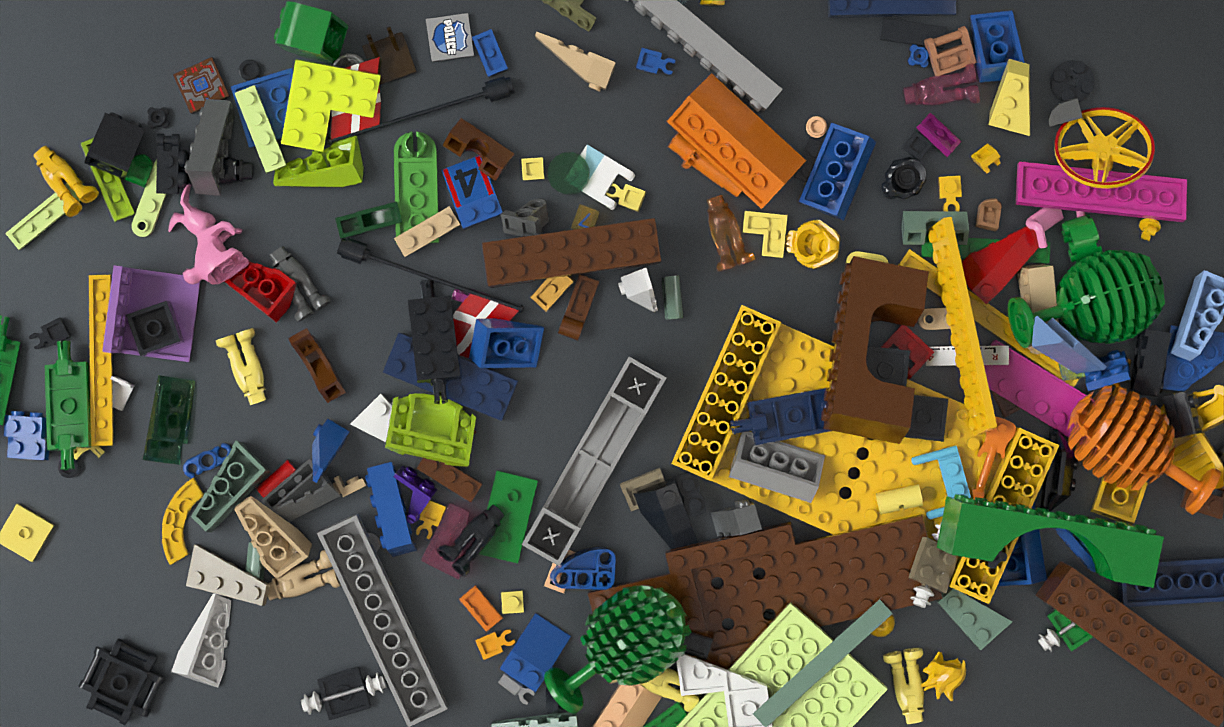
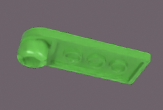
M417 131V152H414L413 132L402 135L394 146L395 202L398 203L402 223L396 224V237L438 213L437 148L431 137ZM439 238L431 243H439Z

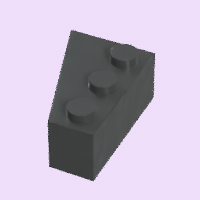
M309 458L261 501L270 510L287 522H290L341 495L325 472L317 483L313 481L312 460Z
M747 498L735 501V506L710 512L717 537L729 536L730 533L731 536L743 535L762 529L755 504L752 501H748Z

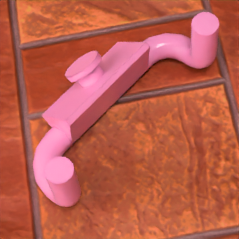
M1042 208L1026 220V226L1036 232L1039 248H1046L1048 246L1045 231L1063 220L1064 217L1061 209ZM1076 211V215L1081 217L1085 215V212Z

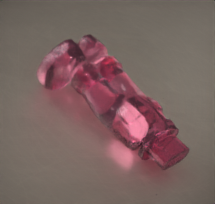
M967 64L964 71L960 74L953 73L938 77L933 76L923 79L916 84L912 83L910 87H904L905 103L939 105L963 100V98L969 99L972 103H979L980 94L977 84L965 88L943 90L945 87L975 83L976 72L974 64Z

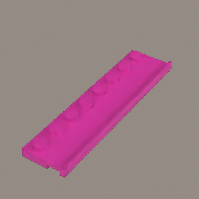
M997 340L991 343V346H1005ZM1010 348L1009 365H984L988 386L991 391L1053 429H1057L1061 434L1069 438L1072 428L1075 426V423H1073L1068 429L1071 412L1077 403L1087 395Z

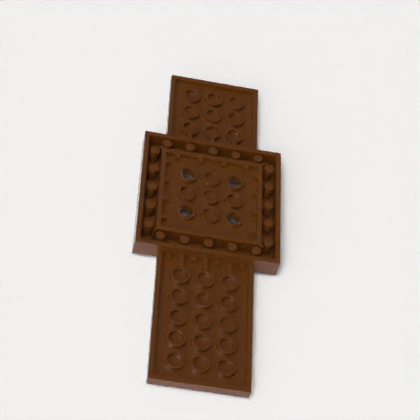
M922 514L796 543L790 521L764 527L761 530L743 535H730L666 550L665 555L670 573L615 585L606 590L588 592V597L593 612L611 596L623 590V588L639 585L663 588L667 593L674 596L687 615L684 617L685 623L689 625L691 632L713 638L707 660L692 655L689 656L728 670L790 602L819 627L859 618L879 599L890 611L913 606L914 600L910 599V597L916 596L917 593L913 588L922 584L908 577L921 539L928 536ZM758 567L763 568L766 575L763 578H756L753 574L754 569ZM715 577L723 579L724 585L721 588H716L712 585V580ZM930 588L934 596L929 597V602L943 599L941 592ZM766 609H773L776 616L773 619H767L763 613ZM726 618L734 621V626L730 629L722 625V621Z

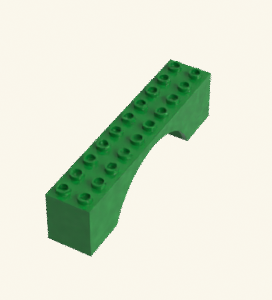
M955 494L954 497H946L937 548L951 555L993 562L997 554L1020 535L1036 529L1062 528L1069 530L1085 545L1094 562L1096 574L1115 582L1154 588L1164 539L1163 536L1156 534L1157 530L1139 524L1132 526L1121 521L1109 522L1107 519L1097 517L1091 519L1080 514L1073 516L1062 511L1054 513L1038 507L1032 509L1021 504L1013 506L1007 502H991L988 499L979 497L972 499L961 494Z

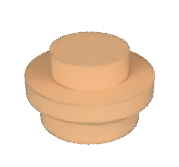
M812 117L806 124V131L811 137H822L827 131V123L822 117Z

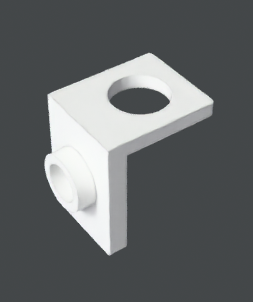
M111 376L110 379L113 380V407L123 411L135 385L117 376Z

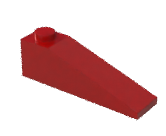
M1025 226L996 243L993 242L977 252L970 253L961 261L967 286L985 304L991 301L1039 248L1035 230Z
M249 262L244 269L224 281L276 323L289 309L297 284L280 270L271 269Z

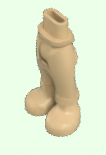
M325 550L320 552V558L317 561L313 560L309 563L298 565L278 579L273 578L272 582L268 583L270 584L269 600L297 597L311 592L318 587L325 586V583L331 584L334 588L340 587L341 583L334 569L318 574L315 577L304 579V577L317 573L322 569L333 567Z

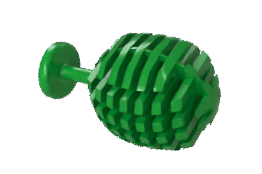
M1126 250L1094 253V256H1086L1074 264L1067 274L1063 276L1056 289L1057 306L1032 312L1030 306L1023 298H1011L1008 302L1009 323L1015 339L1023 348L1032 346L1033 326L1036 316L1040 317L1044 322H1048L1052 318H1061L1068 331L1080 340L1098 344L1122 342L1146 330L1153 323V320L1158 317L1165 305L1163 282L1161 276L1151 263L1150 257Z
M639 585L623 588V590L617 592L597 607L593 614H589L586 619L585 626L591 625L586 631L587 634L580 638L583 646L587 645V654L585 656L589 663L571 677L565 671L556 667L548 669L544 674L545 684L555 701L566 711L575 714L584 705L579 686L595 674L604 677L609 684L618 682L619 685L632 686L647 683L666 671L678 661V657L684 655L687 646L683 645L685 636L691 634L689 625L685 623L684 617L687 615L678 600L663 588Z

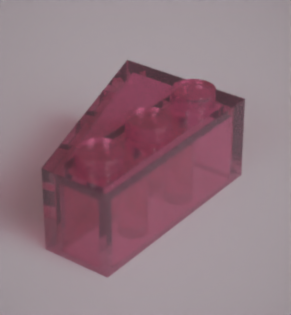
M452 502L449 503L421 559L422 562L458 580L461 578V575L452 568L454 561L448 562L437 553V549L443 544H454L453 541L459 537L462 530L469 523L470 511ZM464 549L460 552L459 556L456 559L460 558L464 554Z

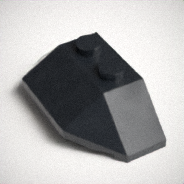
M1049 428L1048 440L1058 444L1059 447L1043 481L1040 508L1051 512L1071 496V491L1075 490L1076 479L1073 478L1074 470H1077L1078 460L1074 456V450L1070 449L1068 442L1057 429Z

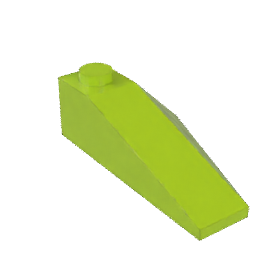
M357 136L333 142L330 145L331 147L324 149L323 152L314 150L311 156L303 160L297 158L286 163L287 166L275 170L273 184L275 186L345 187L362 183L364 166Z

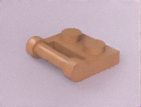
M965 26L958 28L955 32L935 39L928 38L924 40L934 75L937 77L977 63L968 30ZM961 39V45L937 53V46Z

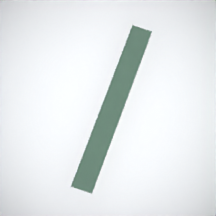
M879 599L760 706L753 715L764 727L769 726L893 613Z

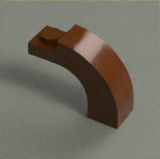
M307 328L288 338L306 365L318 391L327 403L346 393L328 357L314 335Z

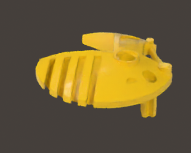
M1216 385L1214 389L1193 392L1197 398L1214 394L1211 400L1197 407L1198 415L1202 417L1204 424L1203 428H1201L1202 433L1174 439L1169 452L1176 445L1172 463L1197 480H1200L1212 468L1221 471L1220 479L1215 489L1224 487V464L1204 433L1224 422V386ZM1163 404L1160 411L1161 414L1166 415L1165 407Z

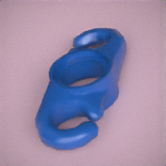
M222 443L221 447L227 450L226 456H228L232 448L230 445ZM216 446L212 450L204 451L188 459L183 465V472L187 477L194 478L195 474L188 470L190 464L197 466L196 474L200 475L203 471L211 470L221 465L226 456L221 457L219 455L220 447ZM206 454L211 455L214 459L210 467L202 463V458Z

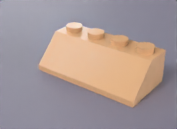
M639 684L632 686L618 685L592 727H643L662 697L648 691Z

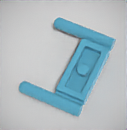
M956 445L912 457L911 462L913 465L938 459L947 496L954 497L955 494H961L971 498ZM944 507L928 511L926 513L927 518L931 520L942 517Z

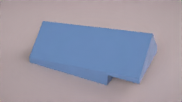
M1035 317L1032 340L1033 348L1076 374L1106 369L1107 366L1054 318L1046 324L1040 317Z

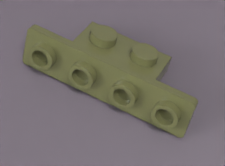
M541 0L588 32L597 20L595 16L580 7L585 0Z

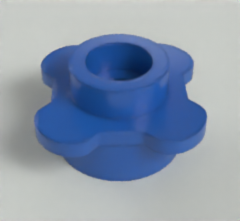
M912 45L909 49L911 54L908 64L911 66L915 64L920 65L922 68L927 67L929 64L927 60L929 54L926 47Z

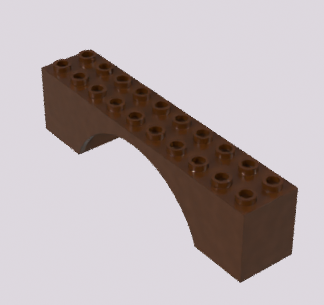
M1062 561L1059 562L1035 596L1129 662L1203 719L1219 727L1224 721V678L1076 569Z

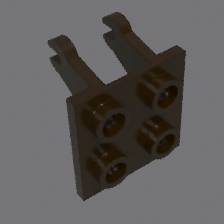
M391 26L386 27L389 37L374 42L371 34H367L369 43L362 46L367 61L380 57L378 74L381 77L379 85L417 72L403 33L394 34Z

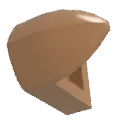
M990 198L981 202L978 206L975 227L995 232L998 230L1002 208L999 200Z

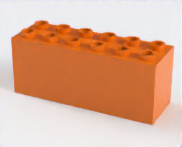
M712 73L686 98L667 121L761 209L806 162L797 151Z

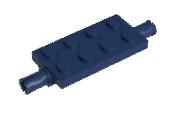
M826 388L747 402L750 416L746 419L732 420L730 422L731 426H740L731 428L734 435L736 433L752 431L754 444L760 445L830 432L831 430L823 429L824 421H821L823 408H826L827 401H824Z

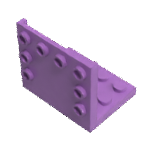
M114 265L102 352L140 356L126 315L164 301H170L184 342L146 356L190 362L200 282L192 285L184 280L183 275Z

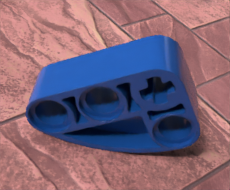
M592 547L580 550L565 558L560 566L557 565L550 573V580L557 587L564 589H609L615 581V554L606 547ZM607 552L609 554L608 560L601 563L600 555ZM564 572L566 574L565 580L558 583L556 580L557 575ZM581 573H586V581L578 583V576ZM602 574L607 577L604 583L599 581V577H603Z

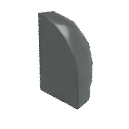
M1077 97L1064 100L1051 110L1049 127L1083 118Z

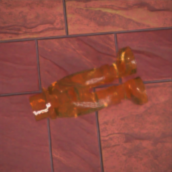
M723 195L707 199L709 228L717 247L718 255H721L720 262L716 265L718 272L736 267L730 254L731 251L728 247L726 234L730 239L738 266L756 260L753 253L745 251L738 222L728 207V203H725Z

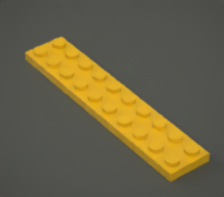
M945 217L929 228L928 238L933 245V261L937 264V280L942 287V302L947 310L946 321L952 333L951 344L955 347V363L960 370V386L964 389L965 394L964 405L970 417L969 427L973 431L974 436H979L997 428L952 217Z

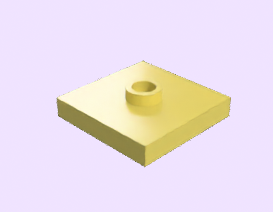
M16 504L0 531V544L30 562H34L55 525L20 504Z

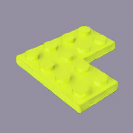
M296 59L281 144L323 152L331 110L373 118L381 75Z

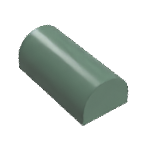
M662 277L665 319L684 318L680 277Z
M249 542L245 572H249L264 580L265 567L259 559L260 555L257 549Z

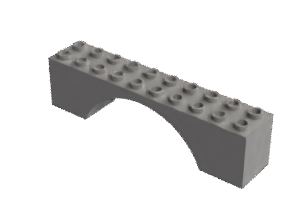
M631 357L627 358L522 543L523 546L560 566L605 483L665 382L666 377Z

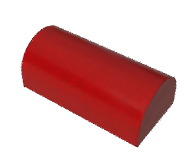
M288 459L256 488L263 498L266 497L296 471L297 468Z

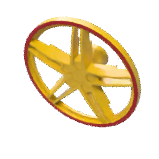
M1100 107L1081 111L1083 118L1063 123L1056 134L1054 151L1060 167L1074 180L1091 187L1117 188L1133 183L1148 171L1154 158L1155 144L1150 130L1137 117L1119 109ZM1111 116L1127 122L1108 136H1104L1090 117ZM1083 119H1085L1089 123L1091 129L1095 132L1096 136L1093 135L1090 128ZM1078 122L1089 143L1061 148V142L1065 133ZM1132 124V126L1129 129H1127L1118 139L1115 138L1119 134H1121L1124 131V129H1126L1128 126ZM1137 129L1146 140L1148 147L1147 158L1121 147ZM1064 159H1092L1091 165L1094 179L1090 180L1077 174L1067 165ZM1113 162L1140 168L1128 178L1106 182L1109 171L1113 168ZM1098 170H1104L1102 182L1097 181Z

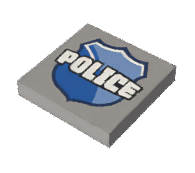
M468 13L426 19L432 62L474 56Z

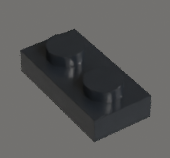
M812 138L808 139L802 155L806 162L797 170L794 176L795 179L807 183L823 142Z

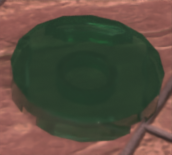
M573 152L561 153L550 162L548 180L551 186L559 193L566 195L577 194L589 182L590 167L587 161L579 154Z

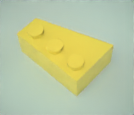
M1008 59L990 110L989 125L1030 136V64Z

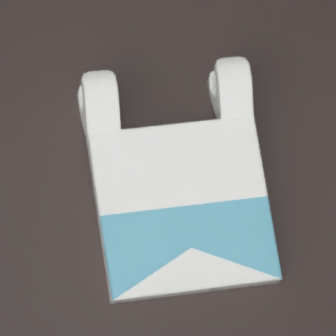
M586 145L565 181L609 209L614 210L617 203L605 196L618 174L629 181L634 179L635 174L591 146Z

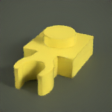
M613 183L611 187L616 188V192L614 194L606 193V195L612 199L620 198L618 202L620 206L639 212L646 192L625 184L622 190Z

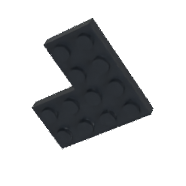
M868 346L866 356L867 368L876 379L882 382L906 386L910 351ZM914 395L911 426L905 437L944 442L948 399Z

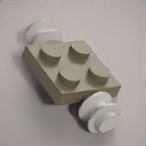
M941 523L940 525H935L938 532L932 534L936 541L928 537H922L908 577L922 584L913 588L917 593L916 596L910 597V599L914 600V605L925 608L926 605H931L928 599L934 596L930 588L941 593H947L959 556L951 555L937 548Z

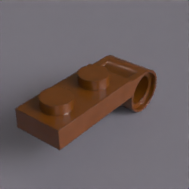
M579 274L558 334L578 341L599 281Z

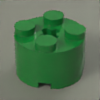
M1090 214L1064 221L1061 224L1063 230L1061 235L1064 243L1068 242V255L1071 262H1079L1086 256H1094V253L1102 251V247H1097L1096 244L1100 238L1093 218H1090Z

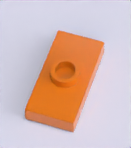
M476 585L459 598L486 632L503 618Z

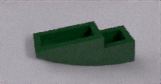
M393 202L337 217L335 221L340 239H346L402 223L398 203Z

